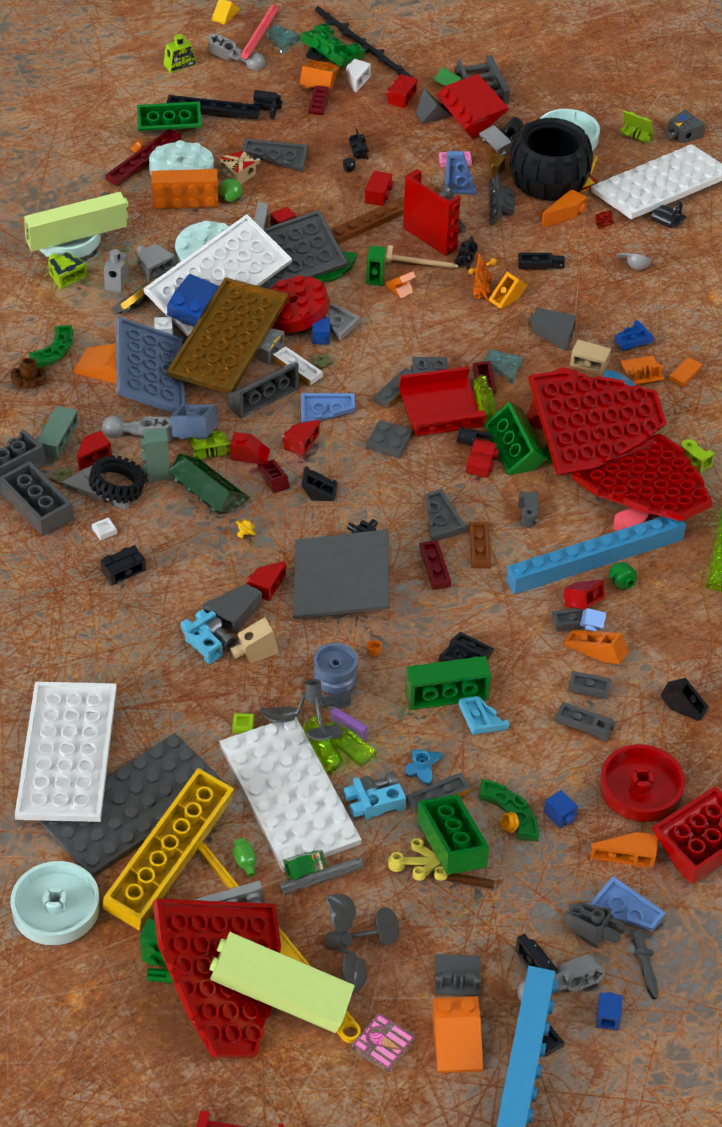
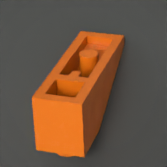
M569 190L543 212L541 226L545 227L577 218L587 209V197L574 190Z
M572 630L563 642L565 646L603 663L621 664L629 652L621 633Z
M635 832L592 843L590 859L654 868L658 838L650 833Z

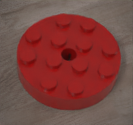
M297 275L285 280H279L277 284L270 288L271 290L289 294V300L272 329L281 330L284 333L306 330L312 327L313 323L324 318L330 308V299L326 287L316 278Z
M644 744L628 745L617 749L605 760L600 776V792L606 804L620 816L633 821L652 822L669 816L677 809L683 796L685 777L680 764L664 750Z

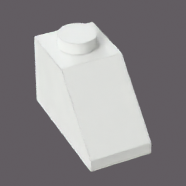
M354 59L346 68L347 80L354 92L357 93L371 76V64Z
M172 317L154 318L155 329L173 335Z

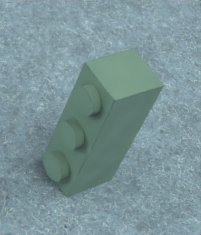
M56 406L54 412L50 413L49 421L47 424H44L41 435L36 438L44 446L46 457L59 460L79 424L77 410Z
M165 427L143 430V438H140L141 449H144V451H141L142 462H145V464H142L144 474L147 475L148 482L170 480V473H168L170 470L168 440Z

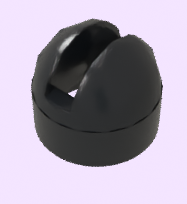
M346 158L343 160L345 171L351 172V170H355V159Z

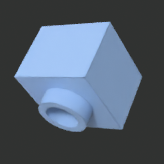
M587 608L583 610L580 626L585 627L586 631L601 630L604 627L606 613Z

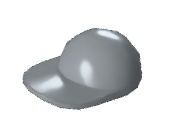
M618 253L616 255L618 259H627L628 265L637 271L645 270L652 261L651 258L639 254Z

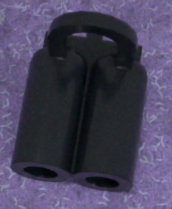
M254 91V104L261 105V109L271 110L270 118L273 120L277 109H282L283 101H281V95H278L276 92Z
M678 201L674 209L666 205L659 206L652 213L651 220L670 228H676L686 219V216L682 214L683 202Z

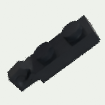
M518 253L519 269H558L565 266L564 256H555L552 253Z

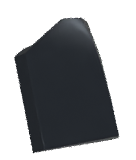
M305 466L301 486L310 499L334 501L337 481H332Z

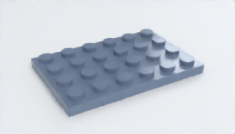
M118 316L116 320L117 394L174 413L181 404H185L184 381L167 376L168 368L183 346L182 338Z

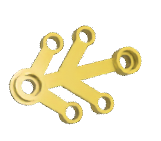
M415 838L411 841V850L425 857H404L402 853L394 852L388 858V868L394 872L404 870L405 865H425L424 867L417 866L413 869V878L417 881L424 880L426 875L434 871L435 879L439 881L447 879L448 876L435 853L426 848L424 841L420 838Z

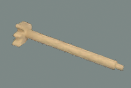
M388 245L386 264H391V260L452 269L453 267L458 268V265L452 262L392 255L393 246Z

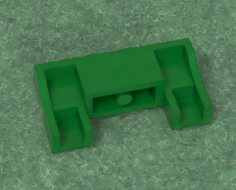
M326 23L314 25L313 30L302 32L300 41L317 49V52L322 53V55L341 67L347 66L354 59L364 58L366 50L360 44L352 43L347 45L333 36L335 30Z

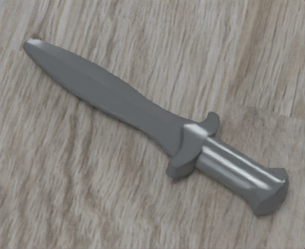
M635 930L631 935L637 945V950L633 952V955L640 958L646 983L651 994L656 998L658 997L657 980L650 963V956L653 955L654 951L646 948L643 938L644 932L642 930Z

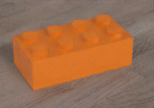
M217 169L151 171L153 209L219 207Z

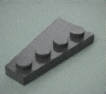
M245 139L242 151L246 152L250 157L258 155L260 160L303 172L308 145Z

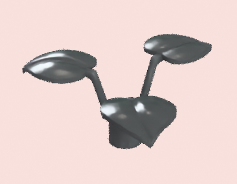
M310 679L305 681V692H301L302 697L297 709L289 706L268 709L261 707V712L266 719L276 723L293 721L295 716L300 714L306 698L308 703L316 704L320 727L310 729L308 737L313 740L336 739L342 736V730L335 725L323 726L320 706H327L330 709L350 706V689L339 694L323 697L321 681Z
M334 894L325 897L336 930L326 934L325 943L330 950L338 949V953L348 954L343 959L342 971L344 981L355 985L352 992L353 995L366 983L367 968L362 958H356V953L345 948L351 945L352 938L378 933L381 944L391 945L398 938L399 923L393 910L381 908L375 917L377 930L350 934L347 931L352 927L351 921L356 917L355 904L346 895Z

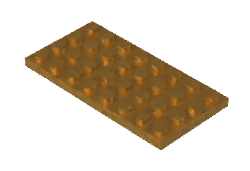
M225 277L168 368L167 376L224 393L233 392L288 302L289 294Z

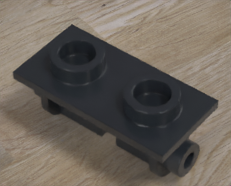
M356 129L357 134L351 135L349 138L353 156L356 159L366 156L368 160L367 153L369 149L365 143L366 139L363 133L360 134Z
M470 236L469 241L462 242L459 250L460 254L455 258V264L458 266L466 265L467 270H469L478 251V245L474 241L473 236Z

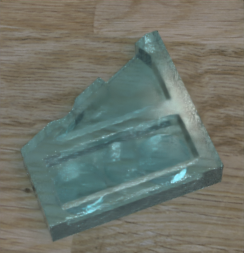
M276 24L267 31V37L275 46L280 48L281 53H284L300 40L299 34Z
M489 349L484 361H491L492 370L499 376L503 374L508 378V382L513 384L523 357Z

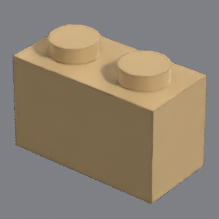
M577 340L571 353L570 366L603 374L610 361L611 348Z

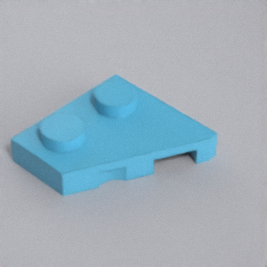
M479 696L459 700L458 705L472 735L507 730L510 723L507 720L502 721L497 717V712L492 707L486 705L485 701Z

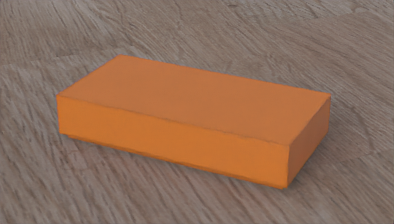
M687 357L669 375L668 380L684 387L702 369L703 364Z

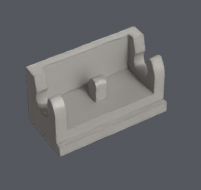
M495 125L480 132V137L484 138L482 140L484 143L488 142L497 153L504 151L499 155L507 156L511 153L512 142Z

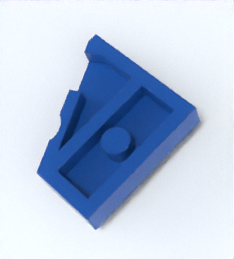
M639 320L634 321V326L631 328L626 327L622 332L615 335L614 342L622 350H629L633 347L652 343L654 336Z

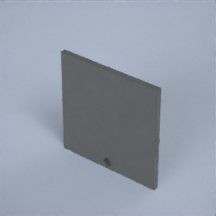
M388 529L295 540V570L293 577L294 619L390 609L389 571L391 568L389 566Z

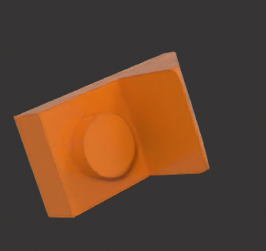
M414 271L387 281L385 284L395 295L403 298L413 293L410 280L416 276Z

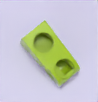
M686 439L682 442L681 447L684 450V455L690 458V464L695 466L699 473L713 466L714 452L703 450L692 439Z

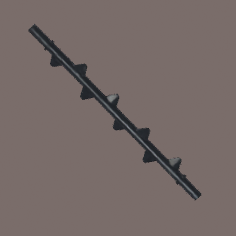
M319 6L315 8V11L327 20L326 24L336 26L343 32V35L349 36L360 44L363 49L376 56L379 62H384L396 71L398 75L402 74L414 78L402 68V65L395 64L383 55L384 49H375L366 42V38H361L348 28L349 23H340L329 12L324 11Z

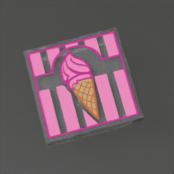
M378 1013L352 1043L351 1049L389 1073L412 1046L416 1037L381 1013Z

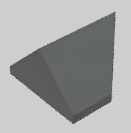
M423 89L416 111V117L420 122L426 124L451 117V114L444 105L427 90Z

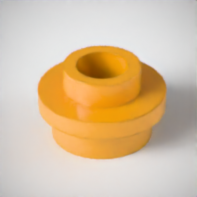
M514 812L505 813L501 817L500 826L506 833L515 832L519 826L518 816Z

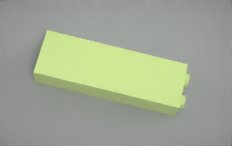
M116 192L24 216L26 242L32 252L127 227L129 216L126 208L128 207V201L121 192Z
M229 932L226 939L221 938L216 950L220 952L219 957H214L209 968L210 971H213L210 977L211 981L331 1032H337L343 1022L355 985Z

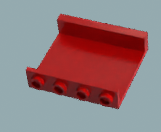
M416 169L405 176L403 229L447 256L458 247L461 196L457 195L451 200H447L421 183L422 172Z
M469 366L400 375L398 388L414 437L458 431L460 427L468 429L484 427L486 414L484 410L479 411L468 380Z

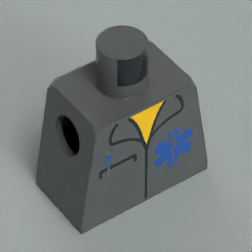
M683 110L670 119L668 131H666L665 135L669 140L675 138L680 143L690 142L703 137L705 124L687 110Z

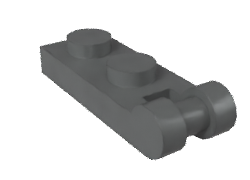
M562 702L555 716L556 722L597 736L601 741H608L610 731L615 726V722L610 718Z

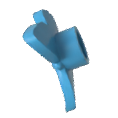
M414 749L412 751L413 762L407 764L405 774L410 778L417 776V779L423 784L431 785V767L442 758V753Z

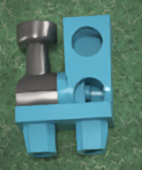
M202 609L195 615V622L192 623L189 619L181 622V630L185 634V641L204 656V660L208 665L223 656L222 646L226 650H230L237 643V637L232 633L227 634L222 629L221 619L216 617V613L213 611L207 613Z
M393 771L386 773L385 778L373 780L369 776L361 779L359 777L354 778L353 785L343 788V794L347 802L354 799L358 801L350 804L353 817L364 815L365 819L368 820L372 819V816H379L391 810L397 809L398 812L406 810V797Z

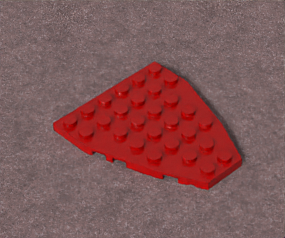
M566 370L532 374L528 377L557 476L593 471L638 447L667 424L658 393L655 390L645 389L636 384L635 386L624 384L625 381L601 376L593 378L587 377L583 373L579 375L569 374V371Z
M661 433L648 438L638 447L593 471L572 474L574 481L596 496L645 513L678 521H684L712 507V500L708 495L707 488L704 486V480L696 467L690 464V458L684 455L682 447Z
M155 899L153 901L159 950L183 1007L212 1058L255 1057L260 1047L259 1041L263 1037L265 1031L263 1029L264 1023L269 1018L271 1006L211 981L210 977L213 971H210L209 968L214 957H219L220 952L216 950L221 938L226 939L229 932L280 953L281 940L276 905L271 903Z

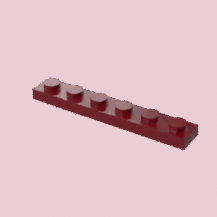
M171 129L167 130L105 174L106 180L119 186L149 164L150 154L156 147L182 140V135Z

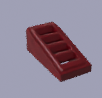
M314 87L308 110L309 114L324 115L330 98L329 87Z
M491 361L473 363L472 369L478 395L496 393ZM490 386H491L490 389H482V388H481V387H490Z
M274 459L257 465L273 493L290 487L287 474Z

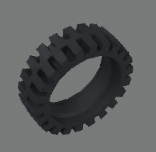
M110 455V457L103 456V458L100 457L94 461L88 482L92 491H96L98 496L102 495V499L109 498L110 502L116 500V503H121V501L128 503V500L133 502L134 499L137 500L141 496L146 476L144 470L139 465H135L136 462H129V459L126 457L123 460L122 456L115 458L114 455ZM107 472L118 473L129 478L134 484L118 486L106 481L100 474Z

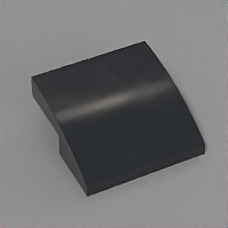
M459 632L451 639L449 647L439 655L438 661L444 662L486 656L488 660L494 648Z

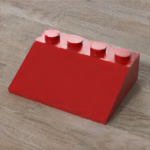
M479 74L448 84L436 94L444 107L472 140L510 110Z
M716 786L652 826L653 832L674 866L691 885L722 865V792Z

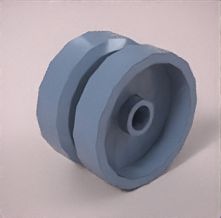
M329 643L317 650L314 656L313 677L321 681L322 691L329 694H339L348 689L351 690L355 686L358 675L356 652L351 647L342 643Z

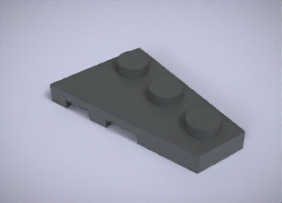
M443 489L425 494L431 541L441 540L466 532L465 524Z

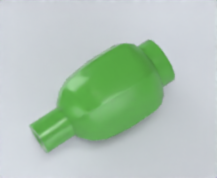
M245 838L237 839L233 843V856L238 866L246 871L247 876L252 877L256 874L253 867L256 863L255 852L252 845L246 842Z

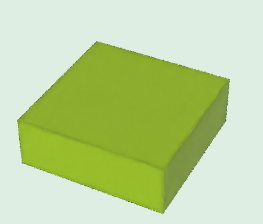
M234 713L233 734H241L253 730L254 714Z

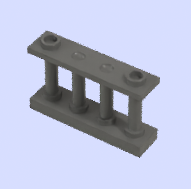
M487 55L486 62L479 65L463 67L460 59L457 60V64L454 67L455 75L465 79L473 76H468L467 72L487 71V73L479 75L484 80H491L492 82H487V84L491 88L496 89L494 92L505 104L509 103L510 90L492 55Z

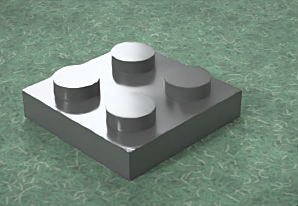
M379 420L366 443V449L400 459L413 435V430Z

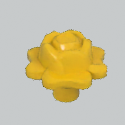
M249 520L236 521L239 528L238 537L243 539L245 535H256L253 531L255 526Z

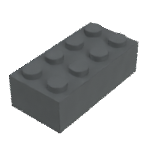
M31 461L0 476L1 494L42 536L74 519L72 503Z

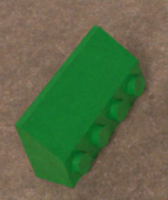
M200 101L137 105L138 131L202 128Z
M510 401L484 424L487 432L492 434L491 441L497 443L498 455L508 475L534 471L548 459L523 409Z

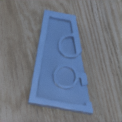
M447 151L445 184L451 188L453 194L477 195L464 152Z
M301 393V423L313 420L323 421L355 412V393Z
M614 876L611 877L590 902L591 905L610 909L612 913L611 918L653 932L666 917V912Z

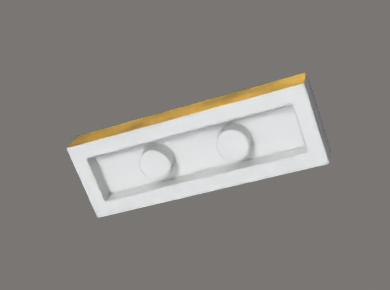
M286 346L273 354V360L281 366L297 361L299 363V378L310 386L323 377L321 370Z

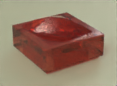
M612 210L596 214L598 229L614 224Z

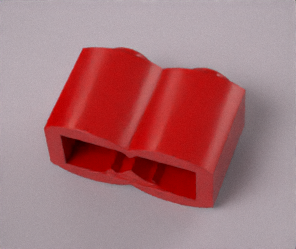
M475 438L467 461L466 473L486 478L489 472L493 473L495 465L493 460H497L499 449H496L497 443Z

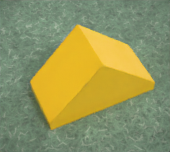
M218 0L212 21L225 25L240 11V7L227 0Z

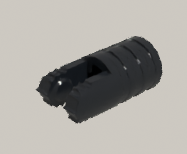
M513 117L501 132L512 141L523 127V123L519 118Z
M460 427L457 443L473 446L475 438L490 439L492 434Z

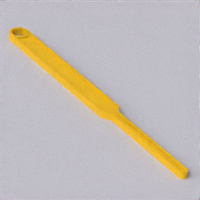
M202 843L198 848V852L228 889L239 887L209 848ZM279 927L281 940L280 954L311 966ZM346 1010L337 1034L343 1041L354 1043L360 1038L361 1029ZM348 1027H353L358 1033L353 1037H348L343 1031Z

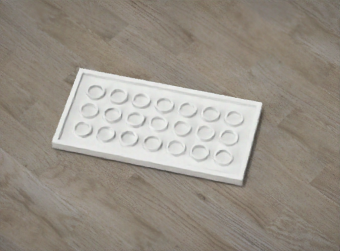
M691 144L592 185L591 192L628 218L634 219L659 208L661 205L669 204L722 181V163Z
M246 214L145 287L144 293L167 315L168 302L189 273L218 286L221 285L225 277L261 286L292 263V258ZM172 318L174 324L186 336H189L194 327Z
M35 682L15 809V820L101 822L117 685L115 683Z
M296 716L293 721L284 723L274 722L219 741L220 748L282 872H286L283 859L316 850H323L325 858L361 845L362 839Z

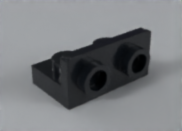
M525 933L517 937L516 953L527 967L533 966L553 970L555 974L557 973L558 969L535 940L529 939Z

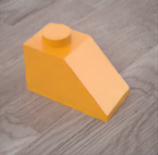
M506 272L488 300L500 309H503L518 300L528 284L517 276Z

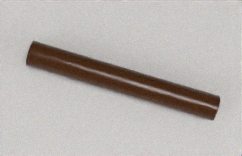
M434 871L430 873L429 877L435 878ZM458 873L449 874L447 879H445L492 889L495 880Z

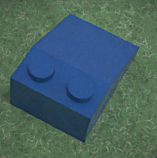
M189 273L168 302L167 315L194 327L219 286Z

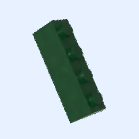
M179 453L168 472L174 476V481L184 484L187 491L192 494L196 493L200 501L206 504L209 503L211 509L219 514L221 512L229 514L250 498L201 459Z

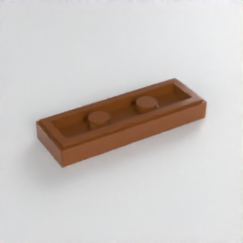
M469 522L471 568H490L488 522Z

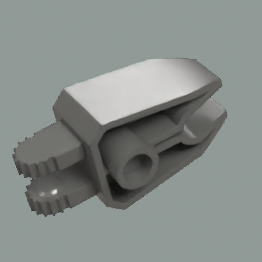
M574 903L569 905V912H564L565 925L573 933L594 944L602 943L604 939L618 942L621 937L620 934L626 931V925L623 922L611 918L612 913L608 908L587 903Z

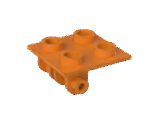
M478 254L473 296L476 299L485 297L486 301H488L489 293H491L490 284L493 278L492 274L487 270L486 261Z
M653 355L620 361L627 377L636 385L665 380L662 374L664 365L657 363Z

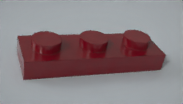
M438 540L420 542L419 550L432 590L451 587L452 582Z

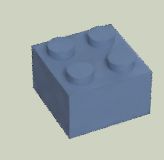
M181 404L170 416L173 437H179V439H188L190 437L206 439L218 426L216 404Z

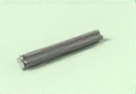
M361 857L354 858L341 864L339 863L326 869L303 875L295 880L290 879L283 883L281 882L280 889L284 895L285 892L288 894L287 891L289 893L290 890L293 892L292 889L295 892V888L298 891L297 888L299 890L300 887L303 889L305 885L308 887L309 884L310 887V883L313 886V883L314 885L315 882L318 884L320 880L323 882L325 878L328 881V877L330 880V877L333 879L335 875L338 877V874L339 876L342 874L343 876V873L344 875L345 872L348 874L350 870L353 872L354 869L355 872V869L358 871L360 867L363 869L364 862Z

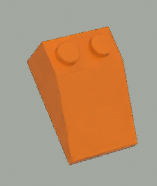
M310 60L302 66L300 84L304 85V88L313 89L315 86L329 87L331 90L341 66Z
M116 343L86 348L73 369V373L116 384Z
M478 996L433 998L432 1023L437 1073L483 1071Z

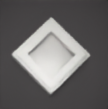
M109 517L92 524V529L100 541L117 534V528Z

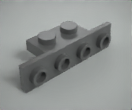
M497 173L488 182V206L491 225H494L501 217L502 211L510 216L515 212L514 191L510 187H505L501 184L500 173Z

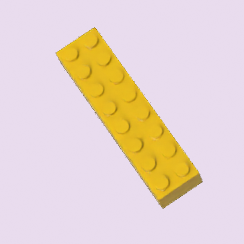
M197 768L103 898V909L140 931L154 911L153 901L157 898L163 899L231 803L234 788Z

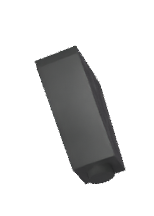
M536 307L534 314L531 313L529 324H532L531 331L567 351L575 330L577 316Z
M244 584L204 603L203 610L207 613L215 612L216 617L221 619L222 628L237 634L262 605V592L255 587Z

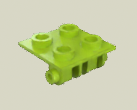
M623 110L625 127L622 126L620 129L622 135L631 136L632 139L635 137V140L649 143L654 138L652 121L647 117H640L633 112Z
M213 431L206 439L188 438L195 450L193 451L195 458H207V453L208 457H211L210 448L213 450L214 457H216V449L218 456L227 455L230 452V442L224 432Z

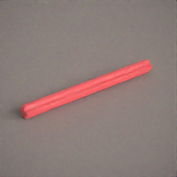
M273 4L241 53V58L245 60L249 58L279 10L278 6Z

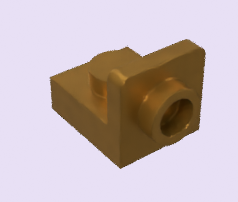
M495 153L490 154L489 167H491L492 177L497 173L502 175L505 170L506 156Z

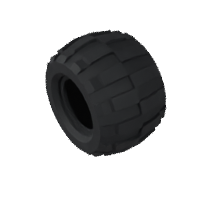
M542 118L525 124L523 129L519 130L510 153V169L516 186L522 189V192L528 196L548 201L559 200L569 190L579 193L586 184L592 169L593 152L589 137L580 126L560 118Z

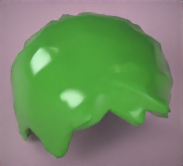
M227 178L221 182L218 193L220 197H224L225 201L234 202L241 198L243 189L238 180Z

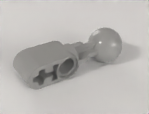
M211 34L209 36L208 51L211 54L225 60H241L251 70H261L265 67L266 61L262 54L257 52L251 53L249 58L245 60L241 58L243 49L238 48L234 41L219 34Z
M112 415L108 416L102 423L103 433L110 438L120 437L123 433H131L143 438V430L164 427L168 442L175 438L172 435L171 419L167 417H144L140 421L125 423L119 416Z
M591 954L562 964L555 974L554 979L559 980L557 991L569 989L571 992H576L596 984L604 978L605 970ZM526 979L518 987L517 994L520 1001H522Z

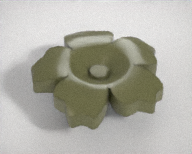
M315 353L313 354L311 364L315 367L319 366V369H324L327 365H331L332 360L328 358L329 354L321 353L319 356Z
M59 467L55 468L54 475H51V480L63 485L62 481L73 476L69 467L62 470Z

